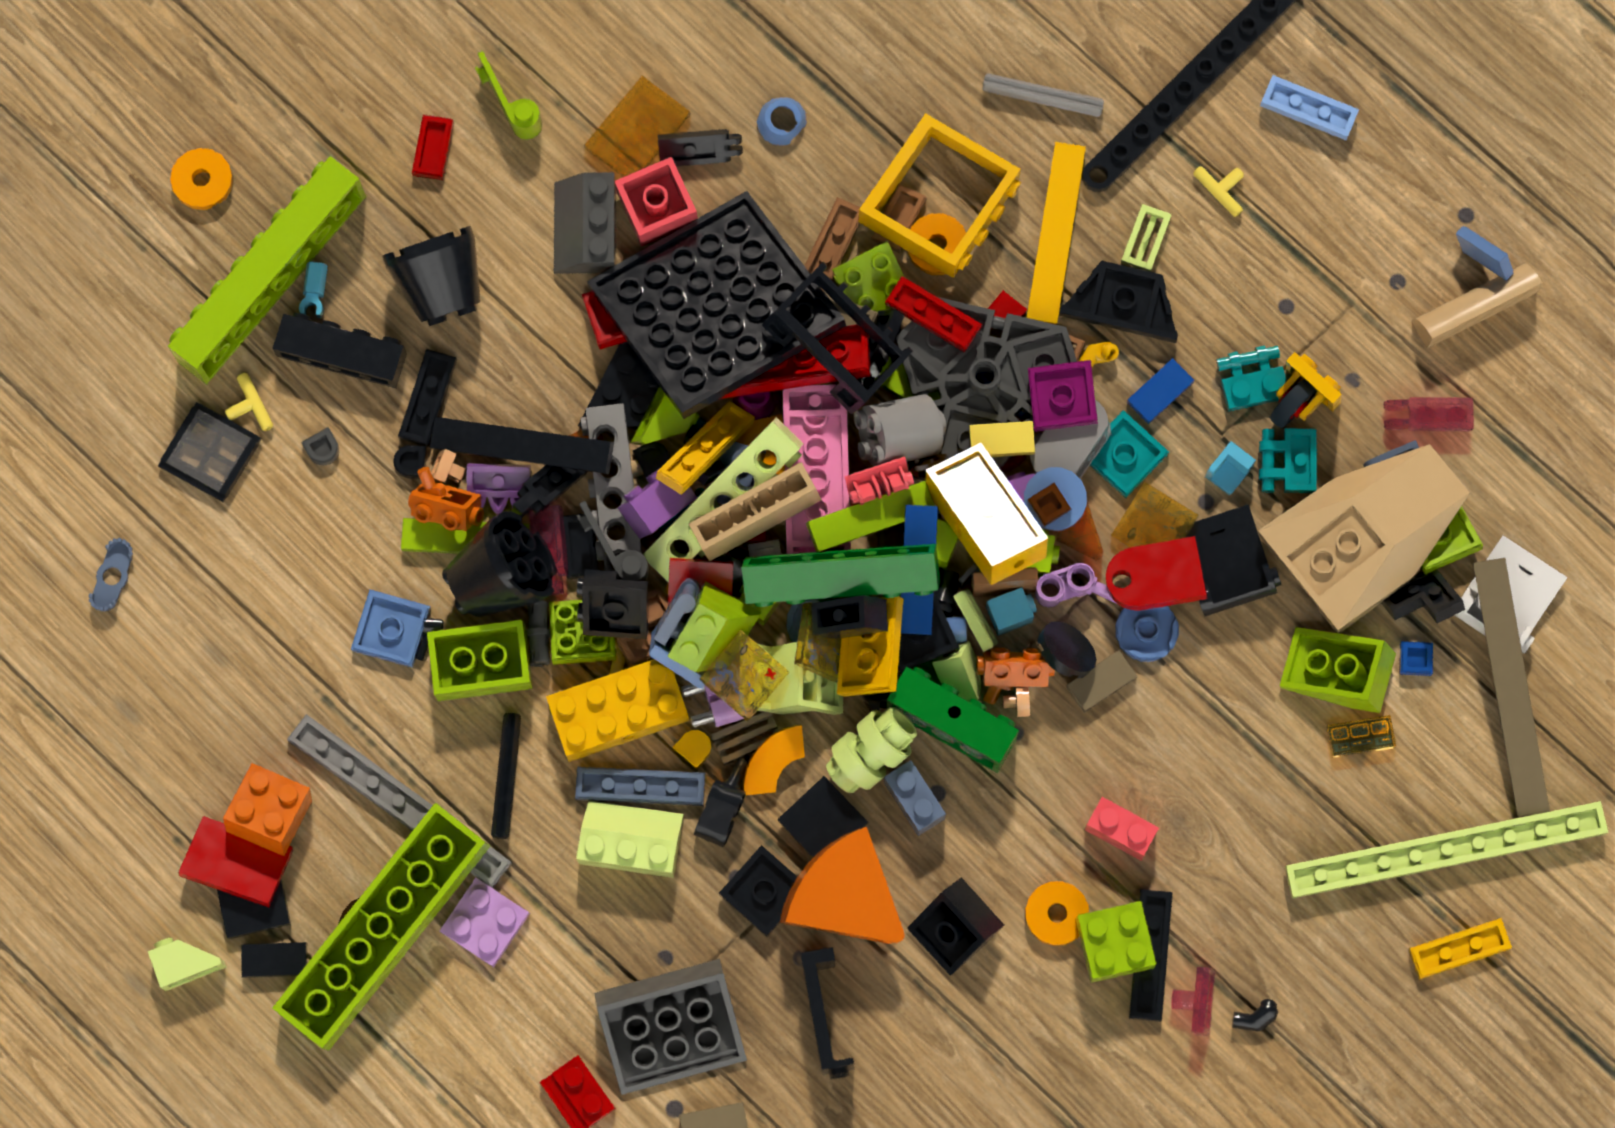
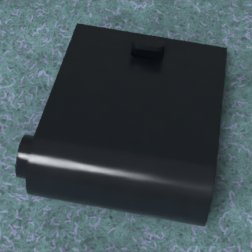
M1249 504L1193 522L1192 525L1186 524L1183 526V529L1182 526L1176 528L1177 533H1179V539L1192 536L1196 538L1207 599L1199 601L1204 617L1278 593L1276 587L1282 584L1276 567L1269 568Z

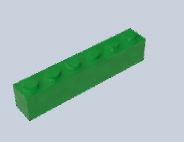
M936 544L745 557L741 567L745 603H754L757 607H766L774 602L786 601L790 605L804 603L805 600L818 599L819 602L836 600L837 597L882 594L884 598H894L900 596L901 593L914 592L915 595L924 596L938 590L940 583Z

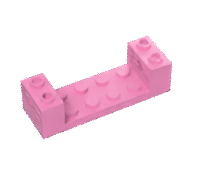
M810 385L783 389L784 425L804 443L798 450L802 456L791 467L802 462L822 499L820 502L786 520L787 554L816 552L806 523L850 507L844 478L849 475L847 410L829 393L835 385ZM851 541L822 552L851 550Z

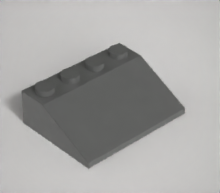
M720 959L594 993L598 1014L621 1095L747 1061Z

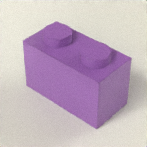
M655 471L646 478L649 484L642 489L640 486H637L625 494L623 497L626 502L617 509L638 538L641 539L655 532L694 501L697 496L689 487L681 495L657 480V471Z

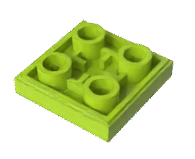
M582 600L549 602L553 665L616 660L615 637L583 635V622L577 621L578 604L582 603Z

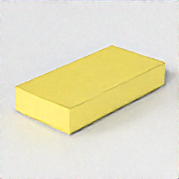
M1033 421L969 425L970 447L972 448L981 443L991 457L1035 454Z

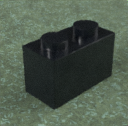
M861 595L811 603L812 631L814 636L840 639L888 631L886 599Z

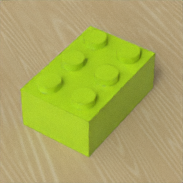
M523 620L427 632L433 690L438 702L533 689L526 628Z

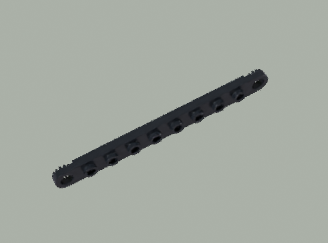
M1252 0L1085 166L1083 182L1087 189L1100 193L1110 188L1297 0ZM1098 168L1100 170L1103 169L1107 174V179L1102 183H1095L1089 176L1091 171Z

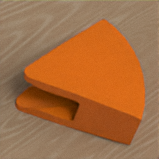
M867 827L843 835L827 845L812 858L798 875L788 893L780 923L885 944L899 943L904 939V930Z

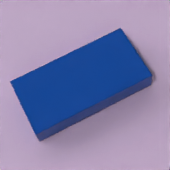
M1172 358L1127 400V403L1149 425L1185 392L1195 380Z

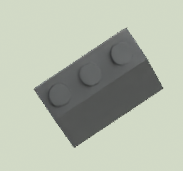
M614 172L581 173L554 182V274L603 273L616 265V188L614 183L616 179Z

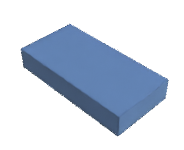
M1462 226L1456 232L1462 252L1504 280L1509 279L1514 274L1507 253L1467 227Z

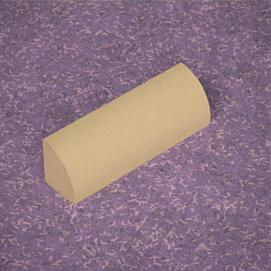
M1524 263L1513 269L1514 274L1509 279L1504 280L1498 276L1413 319L1412 323L1428 349L1536 294L1543 282L1537 273L1528 264Z
M800 462L690 522L689 526L709 561H712L820 502L822 499L805 467Z

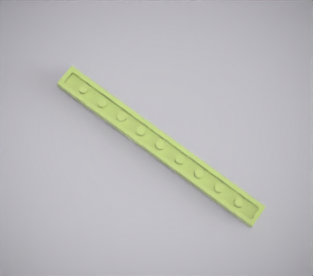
M1599 801L1286 865L1285 871L1293 899L1601 836L1609 832L1602 804Z

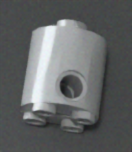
M927 394L864 406L862 410L855 411L854 422L857 429H859L861 440L858 443V454L862 461L868 460L873 466L904 456L906 462L936 456L942 450L943 435H945L947 429L944 414Z

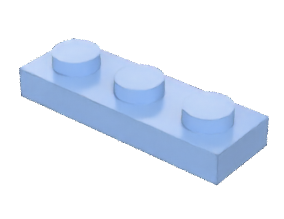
M1272 75L1260 104L1261 107L1343 140H1347L1359 111L1357 108Z

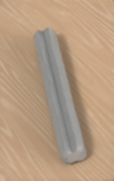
M989 73L985 75L983 81V90L985 92L1097 117L1102 114L1104 100L1101 98Z

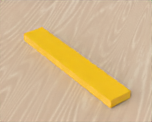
M1055 142L1026 318L1057 325L1086 146Z

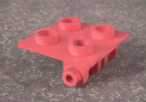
M905 456L844 477L851 506L863 505L865 502L874 500L877 497L881 499L882 495L885 494L890 496L891 492L908 490L909 486L914 484L912 474L908 471Z

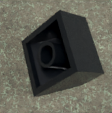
M961 877L943 890L907 929L951 976L983 948L1005 924Z

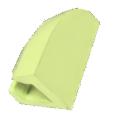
M970 641L958 644L959 648L956 649V652L946 657L942 655L932 661L941 683H947L960 692L958 696L965 700H970L971 698L979 699L981 675H977V658Z

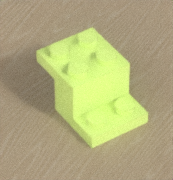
M751 642L740 644V650L745 645H748L746 653L740 654L739 693L741 695L739 696V707L752 709L753 707V710H755L758 705L756 709L758 711L780 715L807 711L832 715L843 714V696L836 694L840 657L837 653L840 654V650L835 649V652L833 648L830 650L828 647H815L816 645L813 646V644H808L809 647H807V643L803 642L772 647ZM768 668L772 672H776V675H773L774 680H771V677L765 676V674H769Z

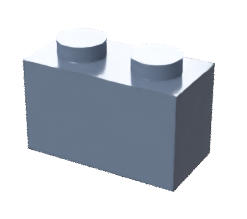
M912 760L884 776L885 786L917 836L945 820V811Z

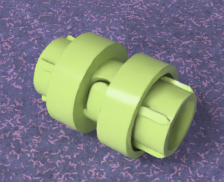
M889 707L883 713L877 710L871 711L857 724L858 735L848 732L832 746L833 757L826 764V768L832 780L841 789L849 793H854L860 787L869 790L886 776L885 765L895 768L911 754L910 743L917 736V731L911 720L898 708Z

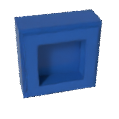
M1401 641L1399 675L1432 676L1433 643Z

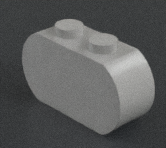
M1096 401L1098 424L1045 430L1044 433L1039 432L1035 436V454L1030 455L1035 474L1048 467H1062L1072 471L1080 479L1082 478L1093 459L1111 435L1107 413L1098 401Z

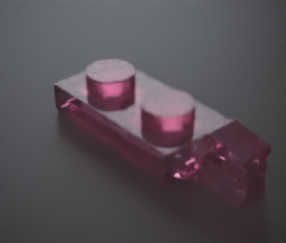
M548 506L538 514L531 510L529 512L530 531L532 534L539 532L556 566L557 574L552 577V587L555 591L551 596L564 594L562 577L568 576V559L562 506Z

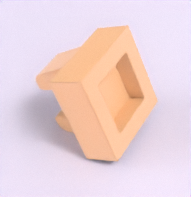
M447 449L438 453L431 470L435 482L445 483L446 479L455 483L462 481L466 469L453 463L456 453Z

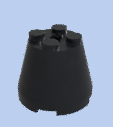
M471 225L460 229V236L455 237L454 232H450L400 249L401 256L395 258L393 252L382 255L387 271L421 322L427 321L429 326L447 321L446 314L457 311L458 316L477 310L475 304L481 302L476 243Z
M504 511L491 518L456 555L448 567L442 571L443 579L450 586L456 598L455 606L463 615L470 613L477 617H483L540 602L555 591L552 587V577L557 574L552 554L539 532L532 534L521 523L522 516L519 514Z

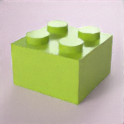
M1141 901L1077 915L1076 924L1090 983L1154 969L1156 960Z

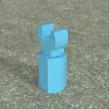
M307 262L303 294L306 297L299 304V312L306 315V310L309 306L317 307V318H322L324 314V308L320 301L324 297L328 266L324 263Z

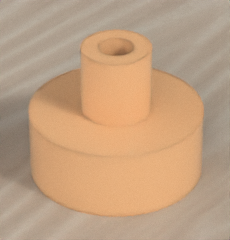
M1015 686V695L1003 696V708H1016L1017 717L1030 716L1029 688Z

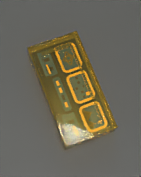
M1391 715L1326 726L1332 758L1396 747Z

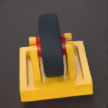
M1294 352L1286 360V370L1292 376L1276 393L1280 403L1269 417L1280 428L1288 425L1295 417H1300L1305 421L1321 403L1332 412L1341 404L1342 394L1339 390L1341 386L1329 375L1323 378L1317 372V364L1306 354L1300 357Z

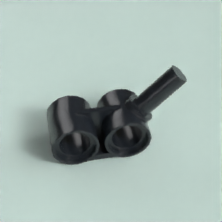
M737 759L728 780L724 782L715 780L707 797L706 807L695 828L694 836L721 847L726 845L735 822L732 818H736L746 794L739 787L748 765L746 759Z

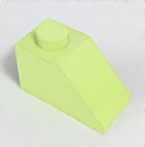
M173 938L158 941L154 944L155 949L147 951L160 988L165 991L226 968L225 961L183 941H173Z

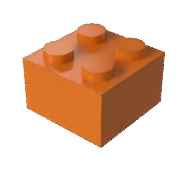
M251 763L223 817L226 832L284 856L312 803L310 787Z

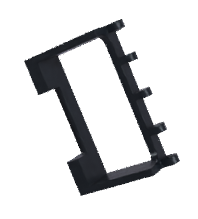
M823 261L763 322L762 326L783 347L793 338L801 343L839 381L829 393L850 414H853L869 400L913 350L908 346L902 351L888 337L893 330L888 326L882 331L866 315L871 308L865 304L860 309L843 292L848 287L845 282L837 286L823 272L828 265ZM811 283L819 285L890 356L891 364L867 389L786 310Z

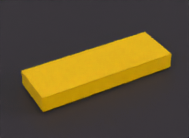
M1502 918L1411 947L1408 950L1418 978L1421 980L1511 950L1512 946Z

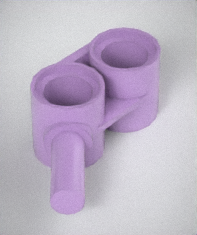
M1076 563L1041 576L1035 590V597L1038 603L1048 608L1055 607L1060 602L1070 598L1083 597L1087 594L1091 595V593L1116 603L1109 595L1107 586L1097 581L1098 578L1095 577L1093 569L1085 563ZM1078 573L1083 574L1087 577L1088 584L1082 587L1076 586L1071 581V577ZM1046 584H1053L1057 587L1059 593L1054 597H1047L1042 593L1041 588Z

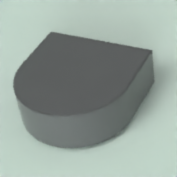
M329 427L301 442L310 459L317 465H329L339 455V445Z

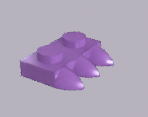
M467 464V491L481 494L482 508L488 497L490 506L496 514H500L504 510L508 498H510L511 505L520 499L516 495L517 492L521 489L523 483L531 478V465Z

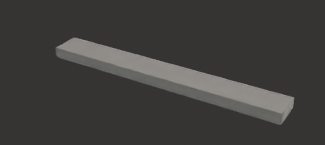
M307 714L287 739L292 745L412 831L433 806ZM490 847L470 873L491 888H494L512 862Z

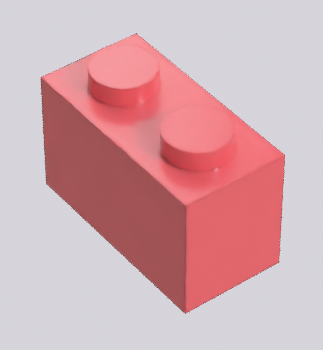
M1102 797L1089 819L1085 831L1141 861L1159 827Z

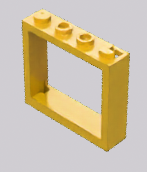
M925 113L860 207L858 222L954 278L959 269L963 270L965 266L969 265L973 256L970 253L976 245L980 247L989 234L987 228L992 221L998 222L1005 210L1003 204L1007 198H1014L1017 194V190L1022 184L1019 181L1021 169ZM931 137L1002 178V181L952 254L880 212Z

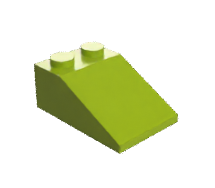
M1296 627L1280 687L1347 708L1380 713L1396 653L1384 640Z

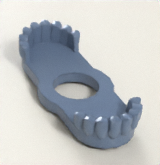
M114 538L105 546L107 553L103 564L97 571V582L93 594L90 593L88 595L91 606L101 612L109 611L115 607L122 588L128 582V569L132 560L133 549L125 539ZM110 568H116L121 572V579L115 585H108L103 579L105 571Z

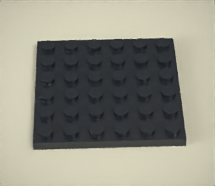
M747 191L587 281L590 291L683 419L806 349L795 338L783 347L762 326L763 322L810 273ZM811 283L786 309L818 341L846 326L845 318L822 288L815 283Z

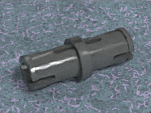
M543 600L527 605L529 623L526 630V638L529 639V665L533 667L550 665L548 638L551 637V630L548 629L547 622L548 603Z

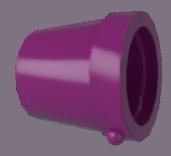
M773 391L736 396L732 400L738 407L755 417L754 420L770 417L775 410V405L779 403L775 399Z

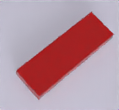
M903 276L885 301V305L893 310L896 309L908 319L966 353L982 328V324Z

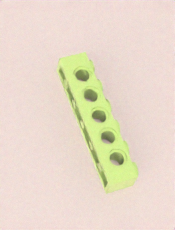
M776 417L643 553L647 562L669 582L670 558L692 559L696 554L702 558L705 553L689 523L720 507L717 503L719 495H726L733 500L777 476L776 473L784 465L790 468L802 456L798 450L804 443ZM764 450L772 451L776 455V463L773 465L765 464L761 459V452ZM744 472L751 474L754 478V486H743L739 481V474ZM678 539L684 540L689 546V552L685 554L677 552L674 548V541Z

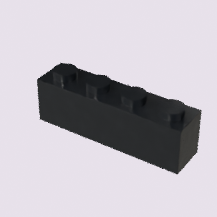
M293 313V316L283 314L272 348L275 355L279 358L395 389L397 388L407 355L404 346L395 338L384 336L382 340L373 338L365 330L356 328L352 332L343 330L337 323L326 320L322 324L313 322L309 316L301 313Z

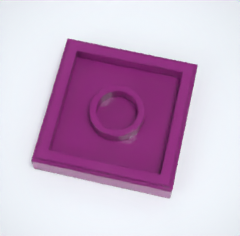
M1091 360L1028 368L1035 432L1098 424Z

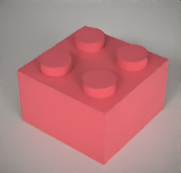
M672 157L614 181L616 193L641 247L670 235L698 219L695 206Z

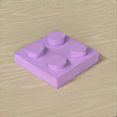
M475 877L440 929V932L494 968L530 913Z

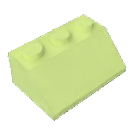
M589 800L581 826L576 860L582 865L674 878L684 814Z

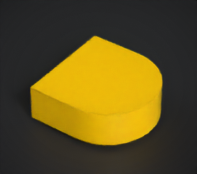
M691 730L679 739L673 746V750L695 769H698L711 753V742L704 732Z

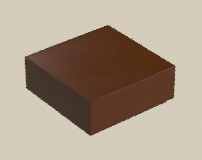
M1055 482L1027 499L1044 527L1072 510Z

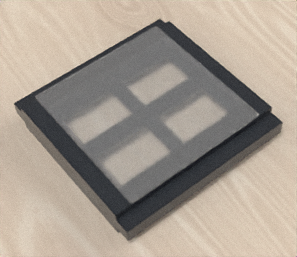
M196 402L160 459L158 467L223 503L252 458L262 438Z

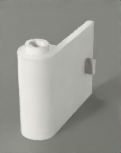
M1502 536L1486 561L1499 558L1506 559L1521 650L1525 654L1535 639L1530 635L1533 628L1567 577L1510 539ZM1474 577L1461 597L1466 610L1454 616L1485 635L1476 578Z

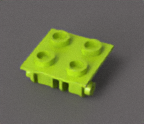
M888 241L832 269L834 273L833 278L837 286L845 282L848 287L843 292L855 304L860 306L867 304L871 308L870 310L875 312L891 309L885 305V301L902 276L905 277Z

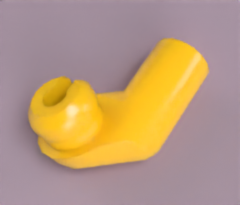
M1111 342L1091 344L1085 349L1079 361L1091 360L1093 369L1095 364L1115 360L1119 355V349Z

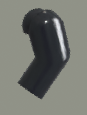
M1264 999L1261 1001L1260 1007L1252 1014L1234 1012L1232 1028L1251 1031L1264 1030L1278 1016L1276 1002L1272 999Z

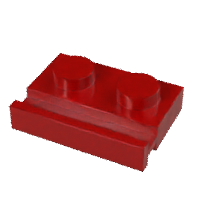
M579 1055L540 1081V1084L571 1128H590L616 1109Z

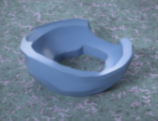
M784 97L775 98L765 103L757 119L758 131L763 139L771 144L782 146L790 144L791 140L798 135L803 127H806L807 123L806 112L801 104L792 98ZM779 107L790 109L797 122L795 128L790 132H786L774 127L771 123V114L775 109Z

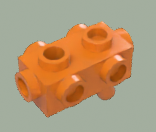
M423 467L417 471L422 483L411 492L408 499L411 516H414L417 521L421 523L435 522L442 524L449 531H467L472 525L479 526L482 523L484 510L481 504V494L435 482L429 467Z
M993 648L991 651L983 652V656H977V675H982L984 686H989L983 700L991 705H995L1002 689L1010 691L1013 690L1014 686L1048 687L1049 676H1054L1055 670L1044 660L1041 654L1042 651L1036 648H1027L1023 652H1010L1006 648Z

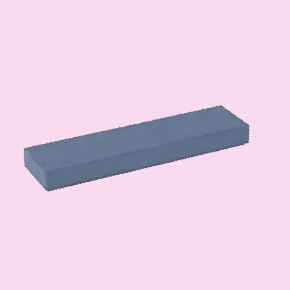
M577 767L575 799L704 806L705 773Z

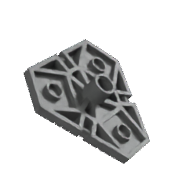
M940 298L982 324L979 333L966 353L911 321L896 336V344L902 351L908 346L913 350L903 362L912 396L923 394L929 396L930 393L939 392L940 399L934 400V402L944 414L947 427L946 433L943 435L944 441L939 455L947 453L949 459L970 449L969 425L1020 422L1016 418L1020 411L1028 417L1025 421H1033L1028 368L1077 362L1067 327L1008 313L1006 318L994 316L995 310ZM991 328L1003 330L1001 338L989 336ZM986 372L993 377V381L989 384H981L975 377L979 373ZM1012 456L991 458L998 468L1001 469Z

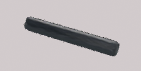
M505 713L503 716L491 835L496 839H507L509 837L521 716L517 713Z

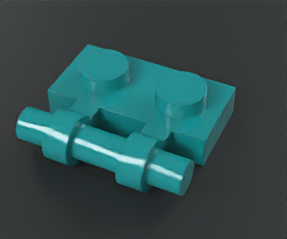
M1263 345L1255 347V351L1238 354L1236 351L1228 353L1227 357L1216 359L1218 371L1230 369L1232 377L1221 380L1228 412L1279 401L1276 393L1287 382L1283 366L1270 368L1269 360L1280 358L1278 346L1266 348ZM1258 363L1259 371L1243 374L1241 366Z
M1285 428L1284 441L1275 440L1274 429H1263L1262 441L1259 442V452L1262 453V469H1259L1262 492L1273 493L1274 481L1284 480V493L1315 492L1317 490V429ZM1275 453H1284V468H1274Z

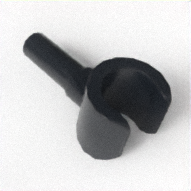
M429 618L424 622L423 640L416 659L423 661L428 649L427 632L443 630V620Z

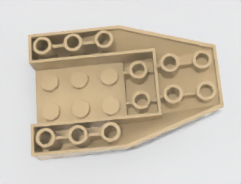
M1428 444L1332 479L1258 530L1260 539L1275 558L1285 565L1318 606V611L1333 630L1341 634L1415 577L1470 492L1433 447Z

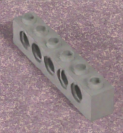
M624 404L586 408L587 417H581L583 436H589V439L597 440L602 433L608 432L613 434L615 439L611 463L618 467L617 474L612 478H605L601 473L593 472L594 479H588L590 498H596L597 510H592V514L615 556L628 550H636L642 553L640 539L617 508L608 509L604 505L605 499L612 494L619 495L622 498V505L626 502L623 496L634 488ZM615 525L622 526L626 530L625 536L618 541L608 537V531ZM595 542L597 560L604 561L605 571H615L612 569V564L600 542Z

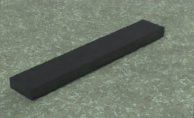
M435 417L430 443V448L447 449L451 452L609 474L614 443L610 441Z

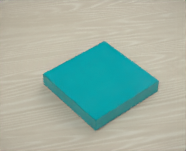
M1123 410L1110 423L1111 435L1090 466L1123 497L1127 498L1169 455V451Z

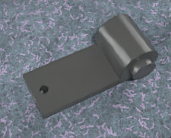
M585 501L581 502L580 507L584 515L581 517L577 515V518L585 532L593 529L613 568L617 571L619 579L646 581L649 576V567L644 555L636 550H628L615 556Z

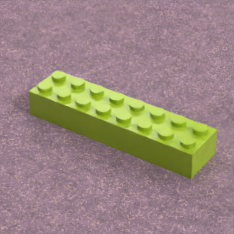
M331 156L325 162L321 161L315 166L311 173L312 178L305 186L300 185L291 196L292 201L285 209H279L274 214L271 226L265 233L260 232L256 235L251 243L252 248L247 254L239 256L234 261L229 275L224 280L220 279L215 283L210 291L211 296L206 302L198 304L191 312V319L183 328H177L171 335L168 348L177 362L206 385L306 269L307 262L313 261L366 198L360 179Z
M435 802L272 1009L319 1047L329 1051L487 852L490 845Z

